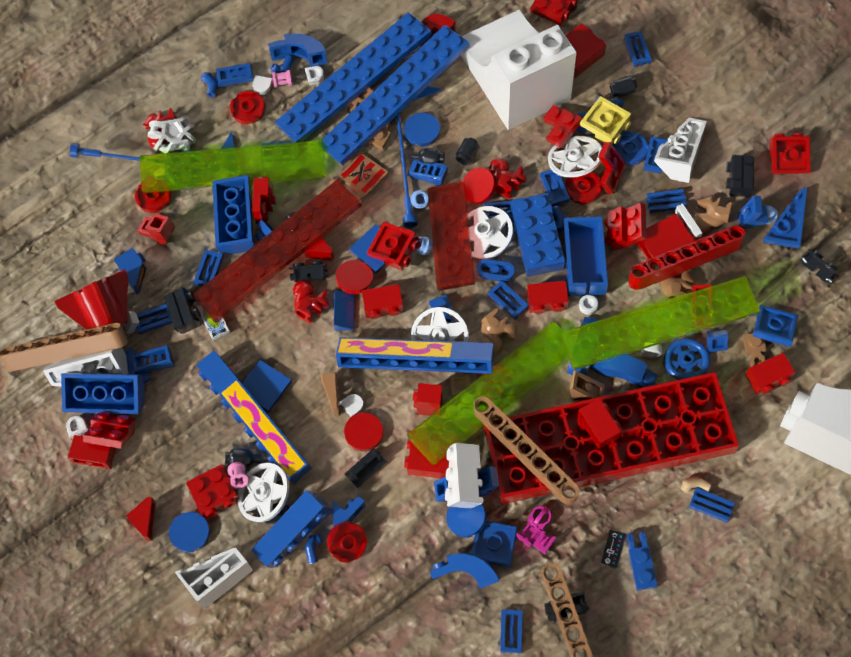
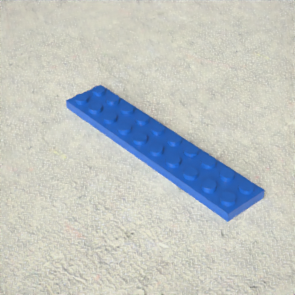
M408 12L275 121L276 125L297 146L300 145L431 37V30Z
M444 25L318 143L319 147L343 166L470 47L469 42Z

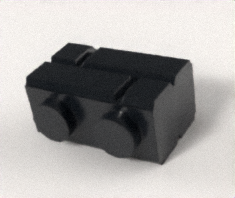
M733 155L730 162L727 161L726 172L729 173V178H726V189H729L730 196L751 197L754 191V157Z
M181 287L164 296L176 331L184 334L201 325L199 319L201 318V313L194 305L196 298L192 291Z

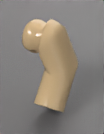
M693 476L682 481L681 490L689 493L692 488L697 487L708 492L712 483L698 476Z

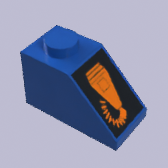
M131 248L113 260L120 271L126 270L128 283L135 293L139 294L146 272L143 262L146 260L141 252L136 253Z

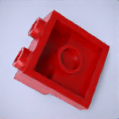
M535 0L530 7V12L561 26L563 21L569 18L570 10L572 7L575 8L578 0Z
M795 133L788 137H785V134H774V137L769 139L772 175L810 173V136H804V133Z
M268 177L254 178L252 212L256 224H258L261 220H269L268 212H273V205H276L274 186L270 185V178Z
M640 202L627 209L621 206L607 212V218L604 223L607 227L608 235L605 236V242L609 247L620 250L647 239L645 204Z
M383 221L367 251V255L385 262L387 266L403 271L404 267L410 265L411 254L413 250H418L420 241L415 232Z
M99 412L91 419L90 428L83 434V442L121 449L135 433V419L127 415L117 416L108 412Z
M222 464L186 482L193 496L192 498L201 516L204 518L213 517L219 510L234 506L239 499Z

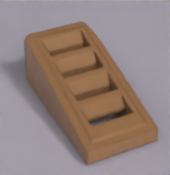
M335 373L321 374V380L335 416H339L337 375Z

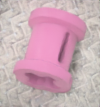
M290 70L281 73L272 72L274 88L285 84L292 86Z
M234 462L228 467L231 485L234 488H243L248 483V476L245 474L246 468L241 462Z

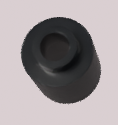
M628 75L613 80V83L609 84L612 96L619 98L634 93L635 88H637L636 79Z
M465 138L456 152V161L465 166L471 163L480 148L478 141L474 138Z

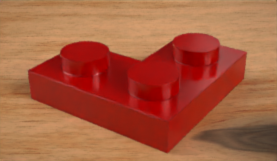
M553 105L543 117L545 123L554 126L546 137L547 141L562 148L579 127L582 120L581 116Z
M604 142L598 156L606 167L600 184L608 194H614L626 163L611 142Z

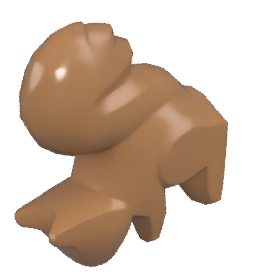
M706 196L703 199L697 200V207L707 210L706 213H698L692 217L702 232L710 230L711 226L717 227L729 222L732 202H729L726 206H721V198H718L715 202L713 196Z
M688 271L682 273L681 278L670 277L656 284H661V290L669 303L685 305L686 300L684 298L688 297L686 293H691L689 289H692L695 280Z
M497 308L481 320V331L484 336L481 343H493L494 355L498 354L503 347L500 336L505 334L514 341L517 329L515 322L506 324L508 316L503 319L497 316L499 312Z

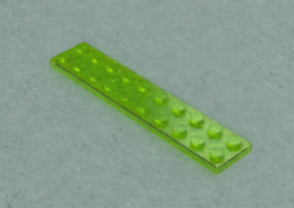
M322 141L139 156L143 193L213 187L212 181L245 175L249 176L250 184H253L254 178L268 177L270 182L325 178Z
M744 276L561 332L560 335L572 369L576 370L759 314L760 309L748 280Z
M552 321L494 366L492 374L485 373L410 431L407 437L433 465L447 455V450L451 445L464 442L484 426L474 415V402L477 398L487 397L503 411L572 356L575 342ZM481 405L478 407V410L480 411H486L488 409V407L485 405Z

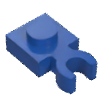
M447 295L429 300L430 308L445 307L453 310ZM443 312L447 322L455 323L454 318L449 316L451 314Z

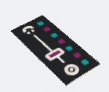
M613 530L609 531L601 560L602 564L617 568L626 534Z

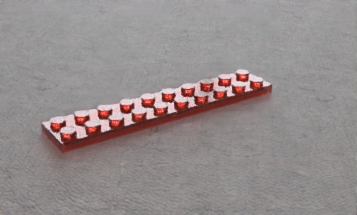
M337 179L193 294L194 299L216 324L362 206L360 201Z

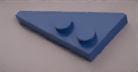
M803 187L798 192L791 204L781 214L768 234L765 235L763 243L800 248L807 194L806 187Z

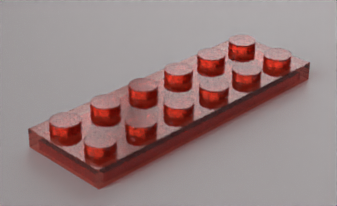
M461 181L428 188L437 289L442 291L475 285L465 183Z

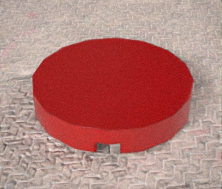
M254 91L240 92L231 100V115L241 124L256 123L265 114L266 106L264 99Z
M480 167L468 172L461 184V192L464 198L470 203L477 205L490 200L497 187L494 174Z
M594 172L579 177H568L565 182V188L570 200L578 204L594 202L600 196L602 185L600 184V178Z
M150 178L141 182L134 193L135 201L139 208L148 213L164 210L170 204L172 198L168 184L158 178Z
M350 260L338 267L335 280L337 286L345 290L346 293L360 294L362 293L361 290H366L372 285L373 272L366 263L359 260Z
M357 413L346 422L344 437L348 445L354 450L371 451L382 441L383 427L379 419L373 414Z
M349 521L340 522L334 526L327 539V547L331 556L344 563L359 559L367 547L364 529L358 524Z

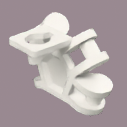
M185 115L179 119L167 121H150L149 127L151 129L147 136L152 139L159 138L154 147L156 151L160 150L164 156H167L173 150H191L190 146L196 142V139L190 132L195 129V126L189 123L188 116ZM164 139L170 142L168 146L162 144Z

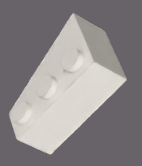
M454 443L447 450L449 468L446 471L448 488L445 492V500L448 501V507L473 508L483 504V497H479L478 487L482 486V480L478 479V469L481 468L479 445Z
M236 547L217 554L205 562L195 563L193 567L183 571L180 569L175 572L203 609L207 608L253 571Z

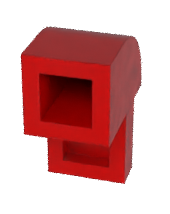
M432 14L422 20V23L431 30L432 36L444 25L454 32L456 31L455 21L443 14ZM429 37L425 42H423L420 45V47H422L431 37Z
M154 213L152 217L146 216L137 232L142 236L154 239L158 244H166L175 229V225L169 217Z

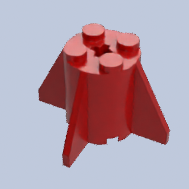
M124 269L105 277L103 281L102 279L94 281L78 290V292L76 290L55 300L54 303L60 311L84 329L113 323L126 324L128 274Z

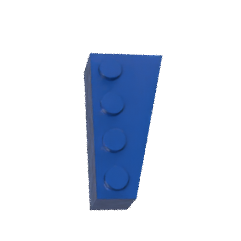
M306 490L251 551L266 567L274 568L280 566L285 560L284 558L294 551L298 544L333 512V508L319 494Z

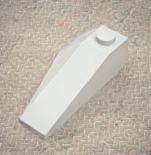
M688 118L678 128V131L668 138L665 144L659 146L654 161L670 179L689 183L707 121Z
M122 347L66 359L44 368L43 372L52 386H61V373L128 374L126 354Z

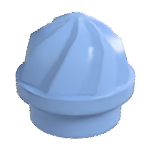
M423 190L413 192L410 198L411 204L418 209L426 207L429 202L428 194Z
M418 237L420 245L417 253L427 255L432 251L433 243L428 237Z

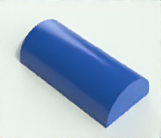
M245 175L212 181L216 248L221 252L229 254L249 251L254 246L249 176Z
M61 373L62 412L139 414L142 411L145 386L143 377L140 374Z

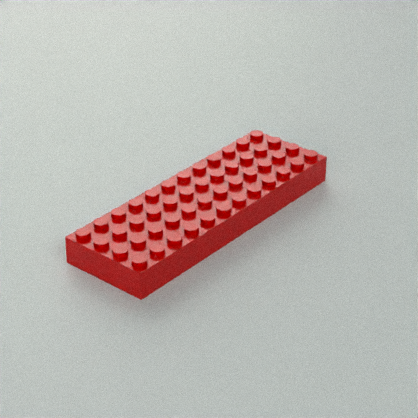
M716 372L508 417L577 484L578 488L734 454L739 447ZM599 398L602 403L608 405L613 420L616 419L621 426L620 437L600 449L597 448L577 416L579 409ZM497 419L493 420L492 423L494 425H500L502 424V421ZM484 425L483 430L492 467L497 469L498 491L501 504L553 494ZM514 433L506 434L508 439H515L517 437ZM522 447L520 449V451L525 454L531 451L528 447ZM536 461L534 463L535 466L538 468H543L545 466L544 462L542 461ZM551 475L549 477L550 481L552 482H558L560 480L559 477L556 475Z

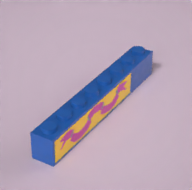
M340 337L336 358L338 367L492 374L494 345L493 343Z
M213 350L196 364L200 369L198 374L204 381L209 380L211 383L209 388L215 395L220 394L223 399L220 400L227 409L231 408L234 411L232 416L239 424L243 422L246 426L244 431L250 438L253 436L256 438L257 442L255 444L262 452L266 451L269 454L267 459L270 463L278 465L285 471L288 480L295 484L312 469L219 354Z

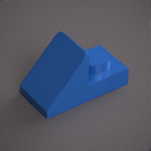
M753 196L738 212L739 226L743 229L768 223L767 207L763 206L761 196Z
M359 496L355 500H350L345 507V511L333 501L334 526L340 522H352L366 507L364 500Z

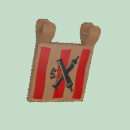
M360 153L338 176L330 180V188L333 191H337L343 182L358 192L352 197V204L359 207L366 196L389 172L363 153Z

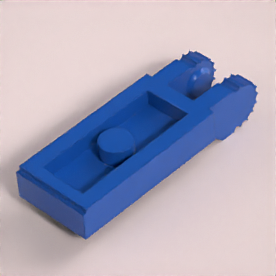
M639 532L640 548H635L632 533H627L628 554L636 591L657 588L645 532Z

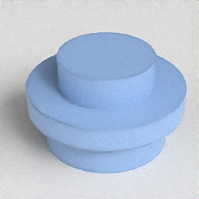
M766 206L768 223L766 224H770L776 221L778 212L774 207Z

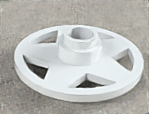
M574 136L570 137L565 143V150L557 151L560 147L554 145L548 154L549 167L554 173L564 177H579L592 172L599 166L601 160L597 157V160L594 162L591 156L597 151L599 156L602 147L596 140L590 137ZM578 141L588 142L590 144L581 146ZM552 161L562 163L561 169L559 170L555 167Z
M493 206L479 207L468 213L462 220L458 231V239L463 250L470 256L478 259L493 258L501 254L509 246L513 237V224L503 210ZM484 211H493L499 213V215L489 219ZM474 216V226L464 229L466 223ZM508 222L509 231L506 238L500 230ZM463 240L474 242V252L466 247ZM490 245L500 247L494 252L485 254Z
M435 307L426 310L415 320L411 331V340H416L417 336L427 341L455 342L454 339L464 332V342H468L469 332L464 319L457 312L445 307ZM443 312L453 315L459 322L447 324ZM432 313L430 325H418L426 315Z
M263 463L255 466L246 474L248 476L246 486L250 493L244 501L243 494L246 486L239 488L238 491L239 509L247 519L253 522H265L274 518L284 507L289 494V480L285 471L275 464ZM266 469L261 478L253 476L258 471ZM277 472L281 475L284 486L276 484ZM281 498L278 506L272 511L273 502ZM257 508L261 517H253L248 512Z

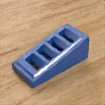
M414 159L407 176L442 187L448 173V166L439 163H422ZM416 166L420 167L418 172H414Z
M168 345L131 355L135 374L175 367L172 351ZM162 355H166V360H163ZM158 356L159 362H155L154 357ZM146 358H150L151 364H147ZM138 359H142L143 366L140 367Z

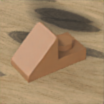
M573 371L570 385L572 399L583 397L589 400L603 397L604 384L578 371Z

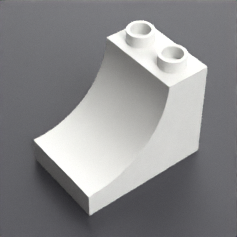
M517 10L461 36L470 44V47L461 56L508 130L548 112L553 105L560 106L571 101L576 51L558 25L539 33L530 25L521 11Z
M816 383L809 395L799 391L792 405L790 404L780 424L781 427L789 430L784 444L851 475V390L837 389Z

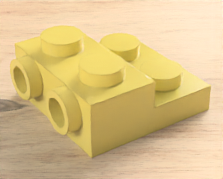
M600 96L581 120L580 126L594 133L595 139L602 143L611 142L612 144H617L622 136L620 133L623 130L627 131L631 125V113Z

